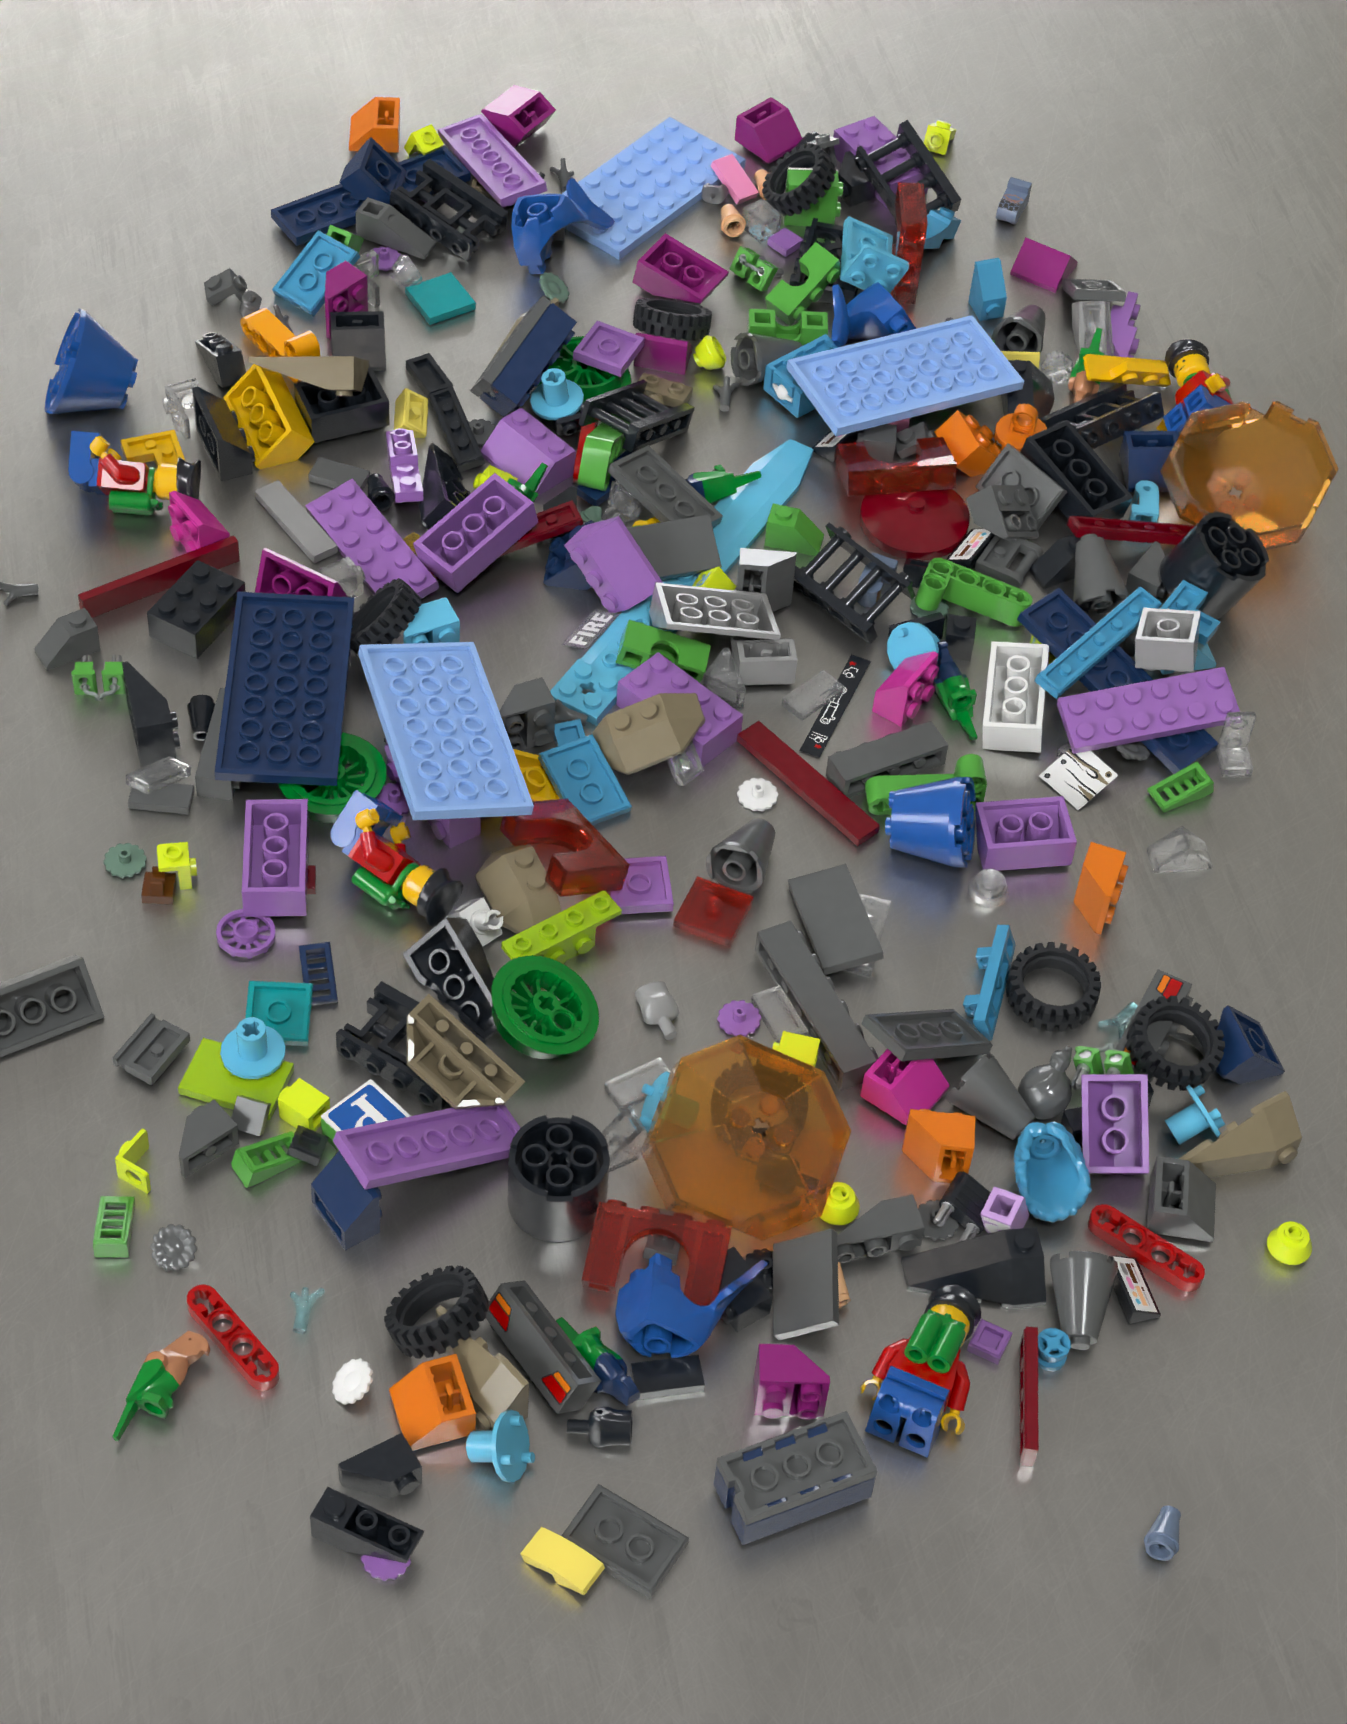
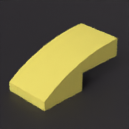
M540 1527L520 1553L525 1563L552 1574L557 1584L582 1595L587 1593L605 1569L604 1564L593 1555L544 1527Z

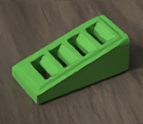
M1197 761L1149 787L1147 792L1164 813L1213 793L1214 782ZM1195 780L1197 785L1193 786L1190 781ZM1185 784L1188 790L1184 791L1180 785ZM1175 788L1179 795L1175 796L1170 789ZM1165 792L1170 800L1165 802L1159 793Z
M292 1131L236 1149L231 1166L246 1188L259 1184L302 1162V1160L287 1155L282 1148L285 1145L289 1149L294 1136ZM272 1151L277 1156V1159H275V1157L272 1155Z
M100 1196L93 1239L95 1257L129 1258L135 1204L134 1197ZM107 1207H126L125 1209H107ZM106 1216H124V1219H106ZM105 1226H123L122 1228H105ZM104 1235H121V1238H104Z

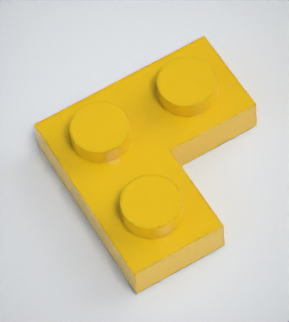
M175 430L120 440L121 449L126 461L141 463L155 461L158 468L160 464H177L179 457L185 460Z

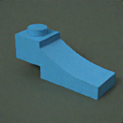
M941 207L940 210H930L929 214L920 222L907 228H901L897 238L917 249L940 248L943 239H954L961 220L954 217L955 213L944 207Z

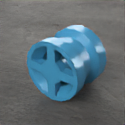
M1048 1328L1039 1333L1038 1366L1041 1369L1057 1371L1065 1365L1071 1348V1341L1065 1332L1057 1328Z

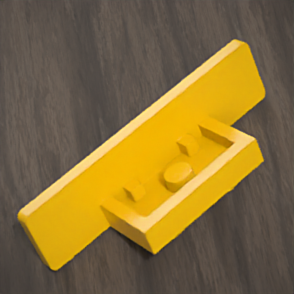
M1087 354L1083 357L1088 381L1160 387L1171 385L1168 367L1163 360Z

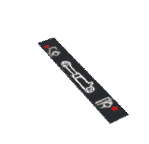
M851 654L799 751L820 758L871 661Z

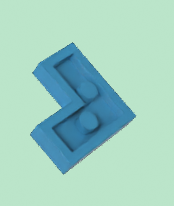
M1183 580L1160 609L1199 611L1198 609L1205 602L1208 592ZM1201 612L1198 642L1206 645L1218 630L1220 621Z

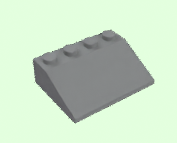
M655 582L649 610L654 627L663 630H682L692 633L702 632L742 636L745 638L780 640L781 634L765 593Z

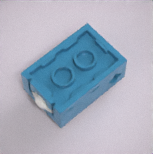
M825 334L774 360L765 367L763 389L797 418L811 412L816 408L787 370V361L839 347Z

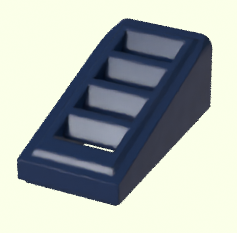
M330 942L300 945L299 953L303 983L329 979V983L313 985V992L330 989L331 995L313 997L312 1006L338 1003ZM326 958V962L307 964V960ZM327 968L326 973H318L309 975L308 971Z

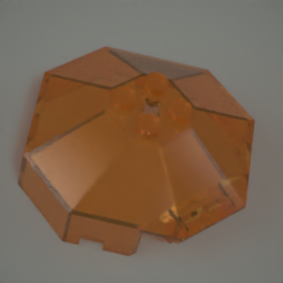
M1244 401L1191 413L1160 470L1179 518L1195 526L1209 513H1226L1231 515L1232 521L1245 530L1250 527L1260 538L1266 550L1299 543L1310 526L1338 471V466L1319 422L1311 418L1305 421L1293 415L1294 409L1279 401L1272 402L1266 414L1251 408L1250 403H1245ZM1232 487H1235L1237 491H1242L1239 499L1235 495L1229 494L1232 491Z
M741 1035L680 1058L671 1069L668 1077L669 1081L664 1094L660 1098L652 1119L651 1128L640 1150L666 1210L685 1214L688 1218L699 1222L698 1225L718 1234L731 1227L761 1241L822 1216L851 1134L849 1124L825 1072ZM756 1119H759L761 1123L767 1122L769 1128L765 1131L766 1136L762 1137L760 1132H753L752 1128L756 1125Z

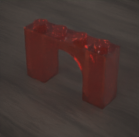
M898 182L895 200L897 242L892 244V254L908 261L909 270L890 294L899 304H915L928 225L924 183Z
M943 437L917 438L916 460L905 463L878 461L868 454L863 442L837 444L836 469L848 496L956 489L957 463Z
M568 798L533 801L532 815L503 816L499 830L514 846L547 843L559 845L573 851L552 854L545 881L560 897L599 893L603 890L606 892L622 890L630 864Z
M608 1199L607 1203L599 1202L582 1276L584 1288L616 1294L623 1260L631 1245L649 1235H662L678 1242L688 1256L689 1269L684 1295L699 1306H708L713 1302L720 1292L732 1228H728L726 1223L714 1219H707L706 1223L693 1221L691 1215L684 1213H674L673 1216L660 1214L659 1209L650 1206H641L640 1210L629 1208L627 1203L615 1199Z

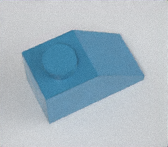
M1000 258L976 261L968 302L979 321L1003 317L1007 294Z

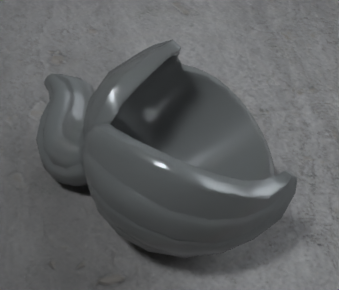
M1066 1046L1061 1051L1056 1050L1052 1054L1049 1064L1030 1069L1019 1083L1018 1092L1035 1115V1118L1050 1119L1058 1116L1071 1101V1080L1065 1072L1071 1062L1072 1048L1070 1046Z

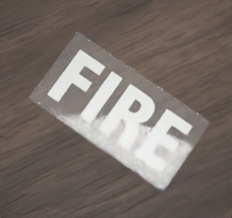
M595 609L562 645L587 649L620 614Z

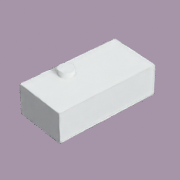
M991 642L983 718L982 749L1041 753L1046 690L1034 681L1036 676L1049 665V646L1047 644Z

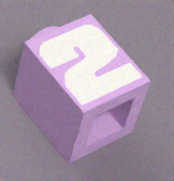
M994 1186L980 1215L985 1231L991 1234L1002 1230L1024 1228L1029 1212L1023 1196Z

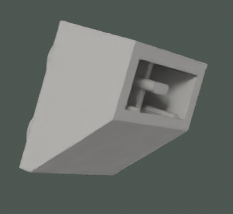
M762 638L731 640L737 686L795 684L798 659L794 639L780 638V640Z

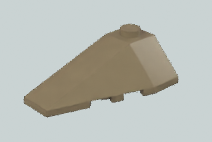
M355 356L248 357L249 363L327 390L335 391L336 396L352 397L353 392H361L369 368L368 360Z

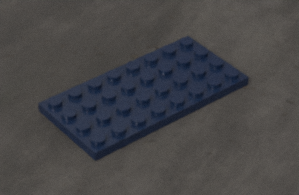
M237 592L215 765V780L337 786L355 606L354 597Z

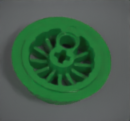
M585 336L572 337L568 344L564 345L559 351L560 355L556 361L547 368V370L552 368L560 369L565 373L567 380L575 382L582 389L584 395L583 403L586 399L632 384L628 368L619 377L573 360V351Z
M342 732L337 786L278 784L287 799H308L309 819L322 823H335L355 790L374 798L379 795L386 781L387 769L381 753L370 742L356 735ZM346 764H351V766L345 769Z
M532 955L512 959L504 964L496 973L491 989L492 1016L498 1032L514 1049L533 1058L552 1059L577 1052L591 1042L599 1025L598 1005L589 986L572 969L556 960Z

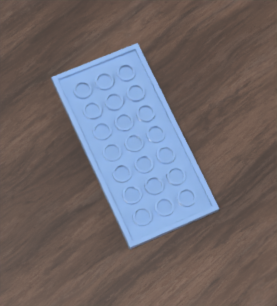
M669 117L577 182L590 200L613 218L614 224L607 230H599L585 223H572L567 226V230L620 260L702 199L703 185L710 183V185L720 186L722 184L711 168L714 160L733 154L741 167L744 168L746 159ZM567 190L563 192L562 195L568 197Z
M973 315L789 359L786 367L835 436L1021 390L1024 385L1022 377Z
M474 642L369 644L359 646L358 655L413 820L532 815L534 808L532 799Z

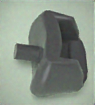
M707 183L702 187V199L708 203L721 204L728 195V189L724 184L718 186Z
M248 290L243 294L239 309L242 316L245 317L260 310L262 298L256 292Z

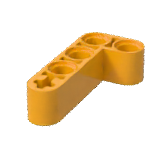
M262 308L242 317L240 320L241 328L246 337L267 357L320 356L319 342L311 331L295 336L267 308ZM287 376L292 382L296 384L302 382L301 380Z

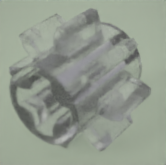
M1057 350L1045 354L1047 360L1041 363V372L1050 379L1051 383L1056 382L1060 384L1069 381L1067 375L1071 374L1073 370V362L1070 356L1064 354L1063 351L1058 353Z

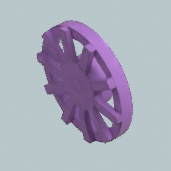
M239 909L226 914L219 921L216 929L219 947L232 957L238 956L251 959L253 956L265 954L275 941V925L269 916L255 917L252 921L243 917V909ZM240 917L241 920L234 924L232 922L233 919ZM262 920L266 925L258 928L257 924ZM227 924L233 931H224L222 929ZM270 930V936L259 934ZM222 936L233 937V938L224 941L223 938H222ZM257 940L266 941V942H265L264 944H261V943H259ZM237 942V945L235 947L230 946L231 944ZM253 944L257 948L251 949L250 945ZM242 945L246 946V950L241 949Z

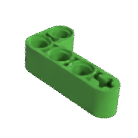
M601 423L587 435L582 452L578 485L601 491L607 490L611 474L608 473L609 466L625 451L623 449L624 434Z
M934 558L930 561L915 597L916 605L926 611L937 610L942 599L1014 627L1022 625L1017 618L1020 612L1030 607L1033 602L1032 596L1022 589L943 558Z
M976 754L964 755L958 759L954 774L883 775L869 778L865 783L868 809L874 815H891L892 808H889L890 791L954 777H971L975 786L976 799L975 801H970V804L974 805L975 812L976 802H984L987 788L983 760Z

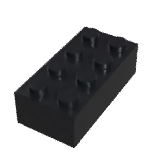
M1068 420L1027 437L1020 451L1067 491L1057 507L1068 519L1069 516L1121 519L1134 498Z

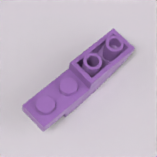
M1128 291L1123 307L1114 304L1112 306L1105 340L1107 356L1134 358V355L1131 354H1136L1140 339L1135 338L1137 328L1134 327V320H1137L1141 306L1136 304L1138 293Z
M398 428L393 431H387L388 461L395 502L423 501V488L413 430Z

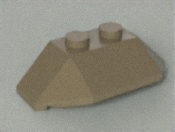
M659 693L606 715L591 734L596 739L611 769L630 775L684 753L695 737L699 727H702L706 720L696 693Z
M520 843L494 851L475 875V879L490 909L500 911L501 914L496 917L503 916L502 926L516 934L562 911L557 891L533 846Z
M430 994L407 1015V1066L454 1109L504 1105L526 1082Z

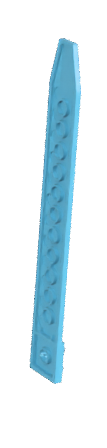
M789 439L754 462L745 471V473L760 471L761 478L736 488L737 493L722 498L714 508L723 515L720 524L713 527V532L722 566L721 569L725 574L739 560L740 548H749L766 529L772 504L785 506L799 490L814 449ZM700 574L664 579L662 582L692 586ZM653 595L630 609L621 612L585 655L578 659L550 690L554 700L559 699L567 708L588 715L587 722L595 726L600 723L616 704L618 681L634 670V668L615 663L621 636L628 620L654 627L649 614ZM670 629V630H664V631H670V632L676 634L678 630H672V629ZM583 690H592L594 693L588 692L587 694H583Z

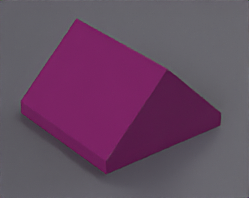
M1025 237L1010 275L1056 293L1062 285V280L1069 277L1077 267L1078 262L1068 254Z
M636 332V335L644 337L645 340L644 347L634 359V366L685 375L693 349L692 344L688 341Z

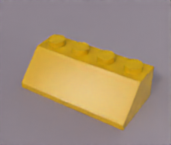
M253 364L224 395L223 398L230 411L234 410L237 415L238 428L244 429L247 446H252L254 450V464L256 468L264 469L297 461L315 442L281 373Z

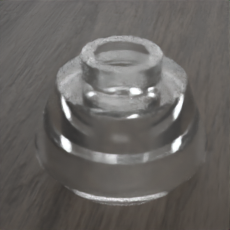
M400 255L391 267L394 272L390 276L398 288L402 285L404 288L419 285L423 281L420 272L408 255Z
M984 869L970 881L968 894L979 906L994 908L1001 906L1007 901L1009 887L1001 872L995 869Z

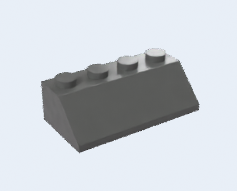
M73 955L0 983V1057L104 1018L83 957Z

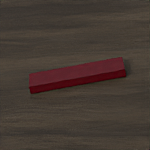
M1026 1326L1020 1341L1021 1466L1034 1467L1039 1451L1038 1327Z

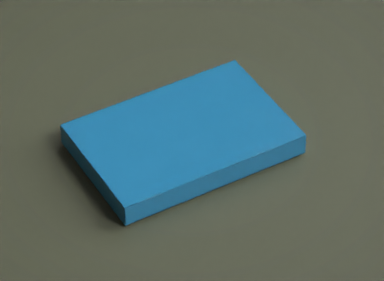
M318 230L272 290L275 295L315 316L325 303L326 272L345 260L354 266L360 255L357 251Z
M593 734L539 753L538 759L577 831L631 811L632 806Z

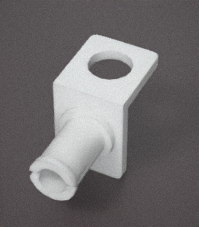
M484 897L468 900L452 910L447 916L449 918L460 917L467 919L482 947L502 935L500 927L503 924V916L496 917L501 914L500 911L490 910Z

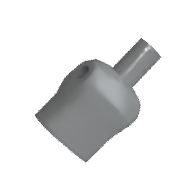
M652 982L639 987L635 992V997L640 1005L644 1022L651 1025L659 1024L666 1040L675 1038L677 1032L671 1020L677 1018L679 1009L674 998L669 993L665 982Z

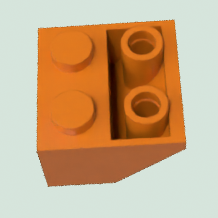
M374 97L351 116L349 151H359L365 142L372 137L387 153H399L400 98Z
M958 410L934 431L955 467L970 477L985 474L1002 451L1001 446L996 442L994 443L992 439L994 434L986 425L981 427L972 415L965 416Z
M1091 842L1083 863L1073 902L1093 931L1101 935L1104 924L1111 925L1116 907L1111 905L1116 906L1123 889V885L1118 884V882L1124 883L1129 866L1123 864L1126 852Z
M910 1109L902 1152L933 1182L951 1183L958 1172L969 1173L975 1145V1116L964 1115L959 1112L944 1113L929 1109Z
M457 1354L422 1362L389 1388V1394L401 1433H403L413 1451L467 1437L470 1432L476 1431V1412Z

